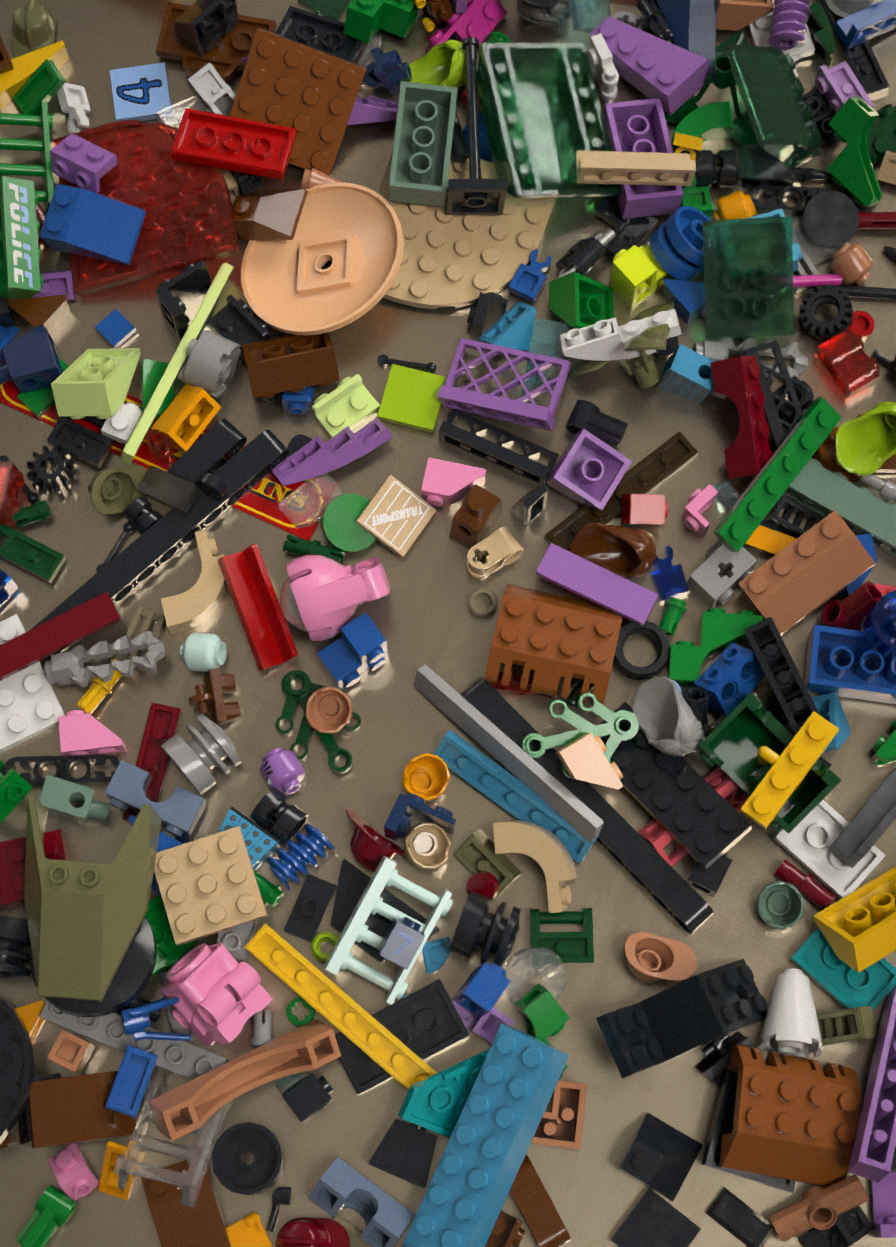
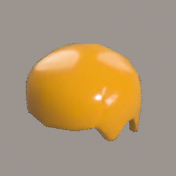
M424 753L414 757L407 763L402 773V786L407 794L413 793L423 798L425 802L438 798L444 792L450 780V773L446 762L439 756Z

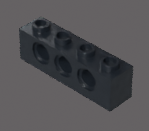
M769 617L744 629V632L796 735L813 711L817 714L819 712L772 617Z

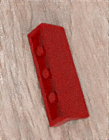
M250 545L243 551L218 559L259 672L285 664L297 657V649L258 545Z

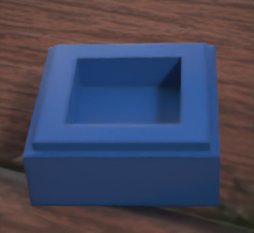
M117 309L95 326L96 332L112 348H118L136 332L135 327Z

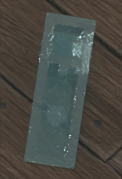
M534 318L529 352L563 359L564 354L560 335L568 332L569 324ZM527 361L525 373L535 368L531 361ZM551 366L542 371L547 381L558 367ZM537 374L525 381L524 384L530 393L544 385V382L540 375ZM522 388L521 397H523L524 395H526V392L524 391L523 388Z

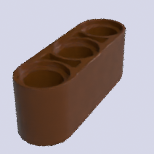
M526 1155L509 1192L537 1246L559 1247L570 1241L571 1237L532 1162Z

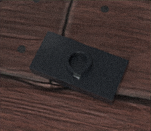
M308 874L283 931L312 943L337 886Z

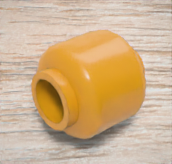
M740 190L717 200L718 210L714 213L718 226L757 215L750 194L745 195Z

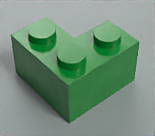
M352 0L347 6L343 33L368 44L379 29L405 39L416 24L418 8L414 0Z

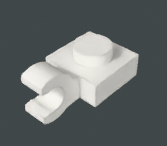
M65 83L57 92L62 112L69 113L67 121L68 132L80 135L79 126L89 127V119L86 115L91 110L86 91L83 86Z

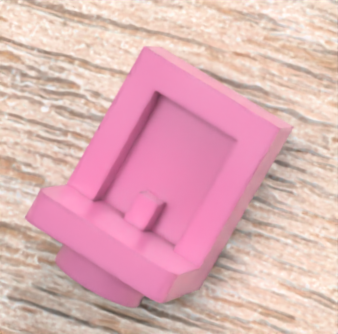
M710 484L704 490L698 488L688 498L689 504L684 508L682 514L685 525L692 532H698L702 536L707 533L710 523L701 514L715 502L718 491Z
M77 1144L67 1146L48 1159L60 1187L72 1200L76 1201L88 1195L99 1186L98 1178L91 1171Z

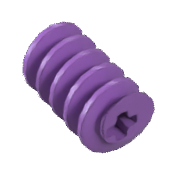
M811 0L774 1L775 7L773 9L771 36L769 38V44L772 48L789 50L805 42L803 34H805L807 29L805 26L808 21L806 14L809 12L808 4Z

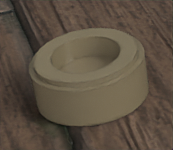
M478 588L470 594L468 608L473 616L479 619H486L494 615L497 610L498 599L492 590Z

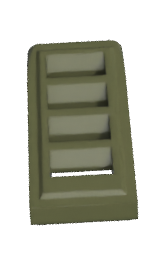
M871 1006L817 1014L823 1046L877 1037ZM846 1016H848L850 1035H848L845 1019ZM833 1018H835L838 1034L837 1037L835 1036ZM820 1020H824L827 1037L823 1039Z

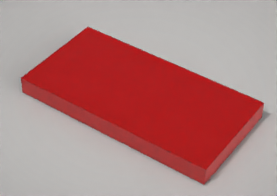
M185 108L170 152L171 159L283 180L296 140L297 129Z

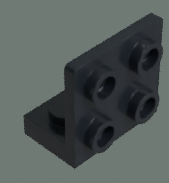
M204 260L197 264L192 263L188 265L181 274L173 279L164 280L155 289L161 314L180 340L183 339L188 329L187 323L190 322L185 312L187 310L185 305L207 292L211 286L207 264Z

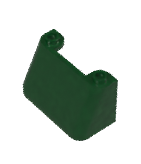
M749 693L698 745L702 749L698 755L711 768L717 764L749 796H751L772 767L770 763L766 765L758 763L757 755L759 748L767 746L778 755H781L794 738L772 716L773 714L768 710H764L765 708L752 693ZM819 759L770 825L778 833L784 830L789 834L842 781L831 770L821 765L822 762Z

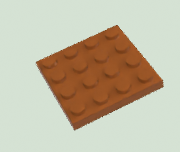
M258 28L229 116L297 129L296 140L288 163L309 170L315 168L330 176L367 68Z

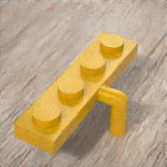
M813 711L781 755H778L767 746H761L757 755L758 763L761 765L770 763L772 767L742 806L740 812L766 830L837 735L839 728Z

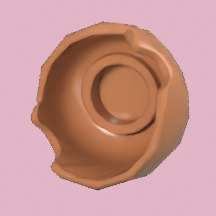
M322 687L315 691L307 701L306 718L310 726L320 733H337L350 721L352 716V703L348 695L338 687Z

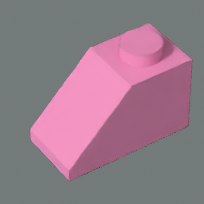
M429 457L421 488V498L432 506L451 505L468 495L475 484L480 487L485 484L486 469Z
M74 710L67 712V716L58 717L61 753L64 756L126 752V745L122 739L89 713L85 714V711Z

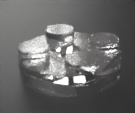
M531 947L520 949L509 958L505 966V972L507 973L505 977L511 981L505 990L514 1003L537 985L535 983H528V974L531 972L534 975L539 972L542 974L539 984L545 987L556 1001L559 1000L566 988L567 981L564 965L561 959L549 949L542 947L541 949H531Z

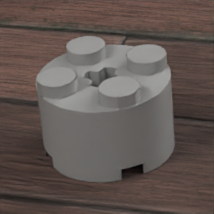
M203 330L198 340L193 338L190 341L186 350L189 359L187 364H184L181 368L178 379L185 384L203 388L209 395L215 398L220 397L227 388L223 382L228 377H233L241 356V350L238 349L240 344L209 330Z

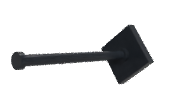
M468 37L462 40V48L465 50L469 179H448L445 212L446 215H503L507 193V179H481L476 50L479 48V40Z

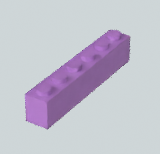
M896 985L885 999L848 1168L849 1173L878 1183L890 1173L896 1146Z

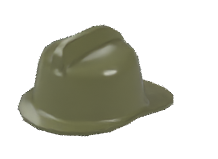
M29 0L28 3L20 5L13 15L10 47L15 58L54 44L56 16L52 10L36 3L35 0Z
M141 465L105 468L99 471L93 477L91 485H88L93 506L103 514L125 512L127 507L140 497H146L151 501L156 489L154 475L149 469Z

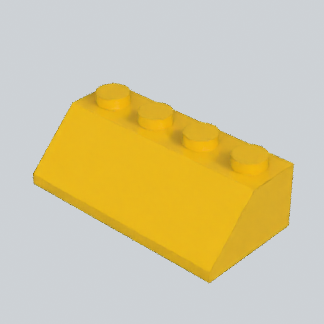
M896 866L813 916L815 923L837 957L858 973L896 950Z

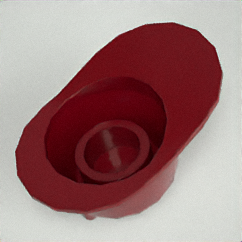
M346 809L347 816L356 825L350 845L357 861L375 871L383 856L392 859L396 853L405 855L402 848L385 838L363 817L350 809Z
M300 1217L291 1219L282 1226L278 1232L275 1244L276 1247H350V1239L345 1228L337 1221L325 1218Z

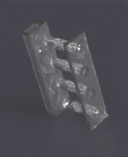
M158 1067L154 1079H150L144 1094V1098H146L125 1155L119 1154L114 1174L119 1175L118 1189L122 1190L125 1189L130 1174L176 1185L178 1190L183 1191L181 1204L194 1207L229 1103L217 1110L200 1128L190 1132L196 1134V1138H200L197 1145L192 1144L189 1147L145 1136L149 1123L155 1124L148 1101L175 1089L163 1085L164 1069ZM142 1148L186 1159L190 1167L188 1171L183 1170L180 1173L136 1162L135 1160L139 1149Z

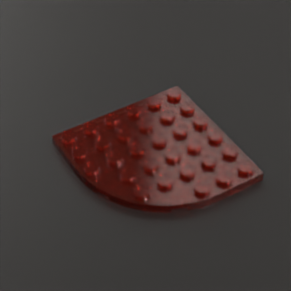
M126 120L73 133L117 155V165L99 179L100 191L97 194L146 211L129 265L69 253L74 292L78 296L186 268L192 263L197 264L202 260L208 262L240 253L232 201L223 173L220 168L171 159L170 152L178 132L177 128L160 122L153 124L142 123L141 120ZM69 135L54 139V146L58 145ZM59 177V183L61 185L80 188L79 186Z

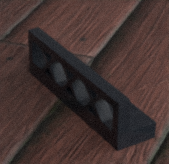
M777 340L745 349L740 354V356H756L760 366L759 380L761 391L765 398L764 413L769 425L768 439L770 450L773 454L795 427L796 421L798 423L803 417ZM772 349L776 360L772 369L761 364L758 353ZM772 376L784 383L785 389L781 396L770 391L768 384ZM781 404L793 409L795 416L791 424L780 419L778 410Z
M453 408L447 422L443 420L438 430L439 441L540 486L542 484L546 485L545 482L559 458V454L455 408ZM456 418L466 422L470 432L453 425ZM485 432L494 435L497 443H493L478 435ZM516 444L520 446L523 455L505 448V446ZM541 455L550 459V461L545 466L530 458Z
M896 767L829 847L833 853L851 868L868 853L896 818Z

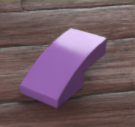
M453 999L451 1000L466 1029L491 1045L501 1024L512 1027L515 1023L514 1020L494 1007L489 1013L477 1018Z

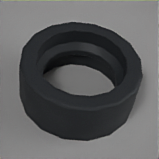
M632 621L620 629L613 660L614 664L628 678L635 680L650 679L659 674L667 663L670 652L669 639L663 629L653 622L645 621L644 625H639ZM642 633L649 635L658 645V656L649 666H633L624 656V643L634 634Z

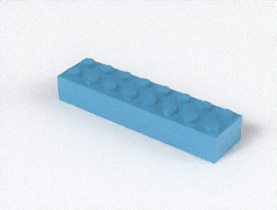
M504 1024L500 1025L402 1247H485L569 1058V1054L517 1028Z

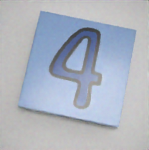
M165 62L110 70L117 124L173 117Z

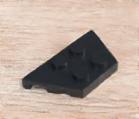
M346 859L341 864L330 926L340 934L371 879ZM383 889L380 897L383 898L384 903L424 924L426 918L388 890ZM370 913L365 925L368 926V930L384 938L393 921L378 913L375 915ZM434 926L429 937L437 935L440 929ZM363 941L360 943L354 942L357 947L379 963L388 960L380 956L377 952L378 949Z

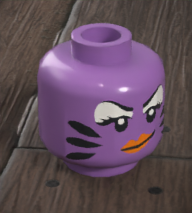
M277 748L263 757L260 773L270 790L275 787L280 792H284L285 795H290L301 787L300 783L305 777V770L293 751Z

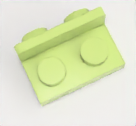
M356 374L352 378L350 376L344 378L337 385V389L330 394L324 393L314 401L312 412L316 421L328 436L332 438L347 426L351 430L378 412L380 405L363 385L361 376Z

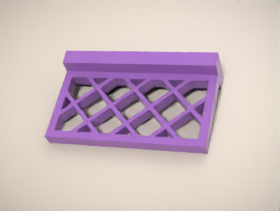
M461 338L444 387L440 386L437 397L442 406L447 409L453 410L455 408L469 414L552 432L555 424V411L571 363L564 359ZM466 348L478 350L481 355L468 364H465L463 360ZM498 354L505 356L508 362L492 370L487 360ZM524 360L531 361L535 368L520 376L515 365ZM485 362L490 372L474 380L470 370ZM551 366L561 368L559 376L547 382L542 374V371ZM512 368L517 378L501 386L496 376ZM467 372L472 383L463 388L453 387L455 379ZM539 374L544 385L529 393L524 382ZM494 378L499 389L490 394L482 393L479 386ZM521 384L526 395L517 400L509 399L505 392ZM548 390L552 396L549 406L536 405L533 398Z

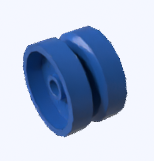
M682 206L677 209L665 223L661 224L651 234L649 240L651 251L660 266L672 277L683 281L695 279L706 269V266H709L719 258L724 250L723 237L718 227L707 215L692 206Z

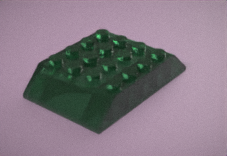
M481 43L477 69L478 97L497 179H507V193L514 198L620 196L622 193L620 184L577 183V151H611L585 43Z

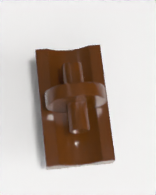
M219 668L209 669V674L203 677L204 685L195 686L196 695L188 698L189 706L198 707L199 714H209V720L221 728L224 723L235 721L240 717L238 702L224 703L223 694L235 691V677L233 674H219Z

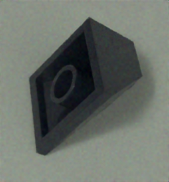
M647 1112L617 1169L673 1202L703 1144Z

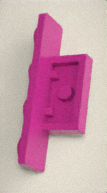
M468 0L467 11L455 13L454 10L451 19L445 21L447 23L442 30H436L429 37L428 41L430 44L424 51L427 53L432 47L447 41L452 34L461 43L463 39L468 37L477 38L480 45L506 15L507 11L497 0Z

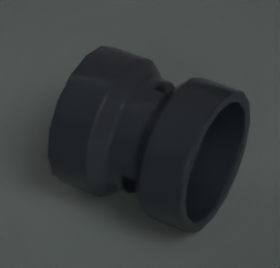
M140 497L132 502L123 515L129 523H134L137 526L136 531L140 535L163 517L158 511L152 509V504L146 497Z

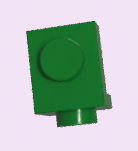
M709 186L683 188L681 207L692 206L702 211L713 221L715 206L711 204Z

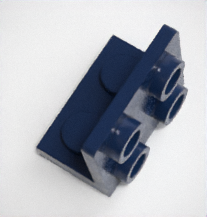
M400 793L384 825L385 837L394 842H397L399 835L405 837L412 822L410 820L411 816L423 822L435 823L442 827L445 832L454 835L456 819L452 818L453 813L443 807L436 806L433 809L424 805L425 800L413 793H408L407 796Z

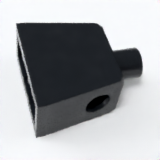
M395 1119L368 1164L425 1189L437 1136L426 1132L427 1129L411 1122L407 1124Z

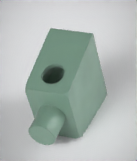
M46 776L39 802L48 810L47 817L86 826L88 817L106 822L110 809V804L94 800V789L54 776ZM79 801L83 806L75 808L71 803Z

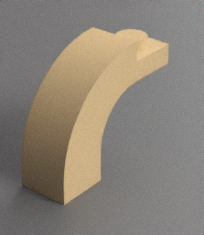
M206 529L195 532L202 562L199 579L186 592L161 598L166 625L170 634L190 630L206 621L217 610L225 596L227 584L218 563V559L224 557L225 554L219 555L215 537L209 539Z
M510 820L493 823L495 854L522 853L536 860L543 869L546 878L549 913L567 910V904L571 903V891L569 886H565V881L575 879L577 875L572 857L562 841L548 829L532 822Z

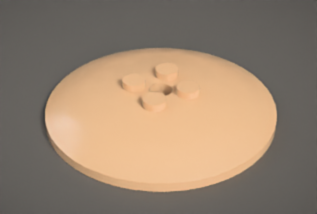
M345 182L327 183L306 189L308 193L293 240H249L241 266L242 289L249 306L263 322L276 330L288 334H322L354 322L381 300L392 285L401 266L404 251V235L400 220L394 209L385 198L374 190L362 185ZM327 261H333L329 268L321 269Z

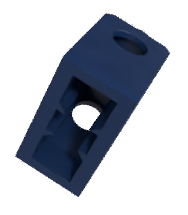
M44 324L5 345L3 348L7 363L0 366V385L13 380L21 393H28L51 387V383L63 373L54 340Z

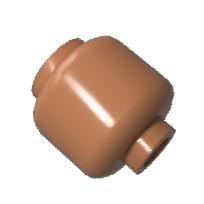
M848 242L831 256L833 261L830 267L835 274L842 276V283L844 285H850L855 282L859 286L871 276L869 270L873 266V260L860 244L851 245Z

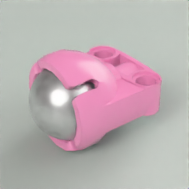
M304 555L286 564L288 577L281 587L280 606L286 619L296 628L308 632L311 641H324L335 637L341 632V628L353 618L357 606L362 605L363 602L386 596L390 592V586L379 557L362 561L351 567L350 564L343 566L335 560L324 556Z

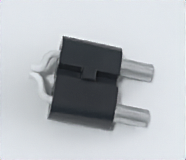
M609 228L604 234L597 231L590 238L579 240L556 263V267L560 271L557 279L573 272L581 275L589 272L593 265L606 254L605 246L616 236L615 232Z

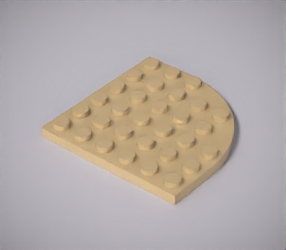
M393 151L378 194L387 201ZM451 151L448 179H469V158L468 162L464 164L463 162L457 163ZM480 159L481 179H507V193L503 215H446L445 207L388 201L397 214L402 226L404 251L397 276L382 298L411 307L437 309V307L454 306L459 308L478 302L480 292L485 294L488 292L499 293L509 286L521 263L528 266L531 252L535 249L538 250L560 184Z

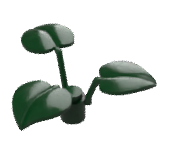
M743 31L730 36L715 47L712 74L707 75L706 82L697 96L694 97L693 94L671 116L664 111L667 122L679 124L685 116L697 109L696 102L701 100L710 83H713L719 89L730 87L735 114L738 117L733 120L731 137L737 144L741 146L753 144L762 147L775 143L777 130L772 118L765 111L755 107L747 109L744 114L740 111L734 77L748 75L754 70L756 64V56L747 42Z

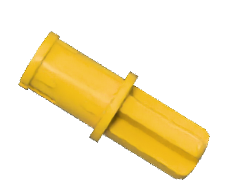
M114 671L112 680L108 682H103L99 678H93V684L78 701L77 706L82 711H85V713L92 714L106 695L113 693L111 689L122 677L121 673Z

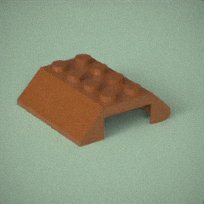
M508 584L503 596L491 644L484 681L497 683L501 663H503L505 667L501 684L508 686L512 676V665L517 664L524 666L523 674L519 681L520 689H527L530 672L534 670L531 691L556 697L561 676L565 677L560 698L567 699L571 691V679L575 677L584 680L583 686L580 688L579 697L584 693H588L590 683L595 684L592 694L603 705L623 616L593 602ZM587 696L583 698L582 703H586Z
M734 1044L731 1049L729 1063L730 1071L738 1070L732 1133L722 1135L719 1167L829 1187L845 1179L848 1174L861 1109L862 1088L855 1069L851 1066L836 1065L835 1063L828 1062L823 1073L818 1060H808V1058L784 1053L778 1054V1052L770 1051L767 1054L765 1065L760 1049Z

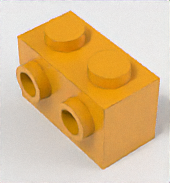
M185 384L151 427V430L169 447L187 452L220 410L221 406L203 388Z

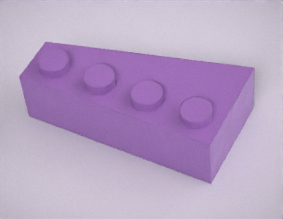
M610 16L589 34L590 41L592 36L602 34L613 56L612 62L618 74L649 99L660 98L663 110L670 116L704 85L707 75H710L708 59Z

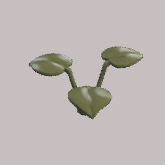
M672 301L663 305L652 306L638 313L632 320H640L661 311L672 310L675 304ZM668 324L649 327L642 331L640 335L624 343L623 349L625 351H640L641 357H635L631 360V366L623 359L616 360L626 369L629 376L635 375L641 388L651 387L662 378L654 363L652 354L647 355L645 350H666V341L670 332ZM578 359L570 368L567 379L570 381L574 376L596 371L609 361Z

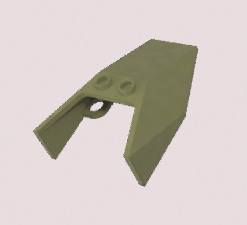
M28 796L24 902L38 996L102 1002L148 910L162 818L150 804H144L117 857L111 863L52 860L45 857L43 847L48 810L34 796Z

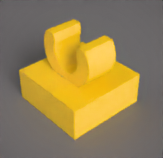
M676 132L673 145L679 147L675 150V153L687 150L691 154L690 160H695V150L701 151L704 138Z

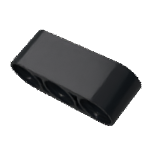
M223 418L170 467L166 478L188 496L198 487L196 482L202 473H215L243 448L247 438L226 418Z

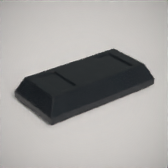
M725 1187L706 1211L708 1216L747 1247H763L775 1230L771 1223Z

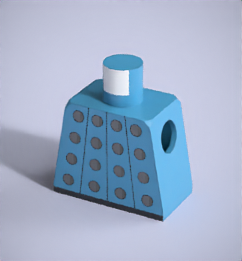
M681 344L666 361L661 373L662 378L656 386L696 402H702L709 393L721 399H724L726 396L715 392L711 362L714 361Z
M231 807L217 833L240 826L253 870H257L280 847L279 839Z

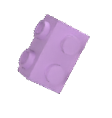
M846 61L829 69L825 65L819 67L815 78V85L819 93L824 94L827 98L830 110L834 109L837 114L850 97L860 96L873 108L874 104Z

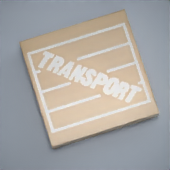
M390 474L368 502L355 523L402 558L434 515L436 509Z

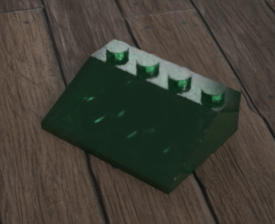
M734 44L725 46L726 54L759 146L790 167H798L822 154L823 151L820 143L823 141L819 130L812 124L811 118L814 115L809 104L804 102L802 96L805 93L801 81L794 75L793 70L796 69V66L790 54L783 53L777 47Z
M792 216L703 221L706 339L795 335Z

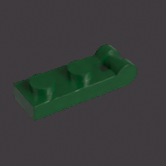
M0 522V539L2 536L7 537L4 545H0V557L52 583L66 557Z

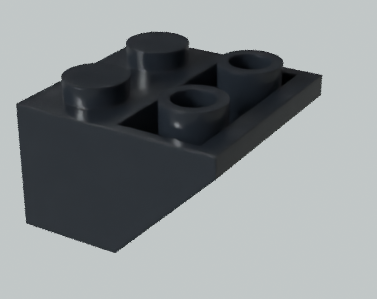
M197 0L174 21L176 36L201 57L206 51L212 50L222 36L236 28L239 22L236 0Z

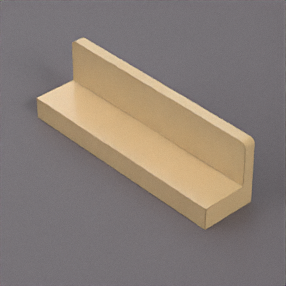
M576 152L577 183L691 186L696 172V161L690 160V154Z

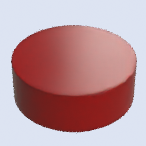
M855 311L854 316H852L853 323L851 326L848 325L849 330L846 335L852 340L864 341L871 336L874 330V319L865 311Z

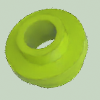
M322 932L313 939L311 952L317 961L321 963L326 962L330 953H323L321 946L324 943H330L334 947L338 936L331 932Z

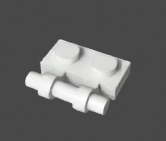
M600 33L591 37L590 49L587 50L589 57L587 70L591 79H596L601 88L603 101L605 103H612L617 96L619 75L612 62L613 56Z

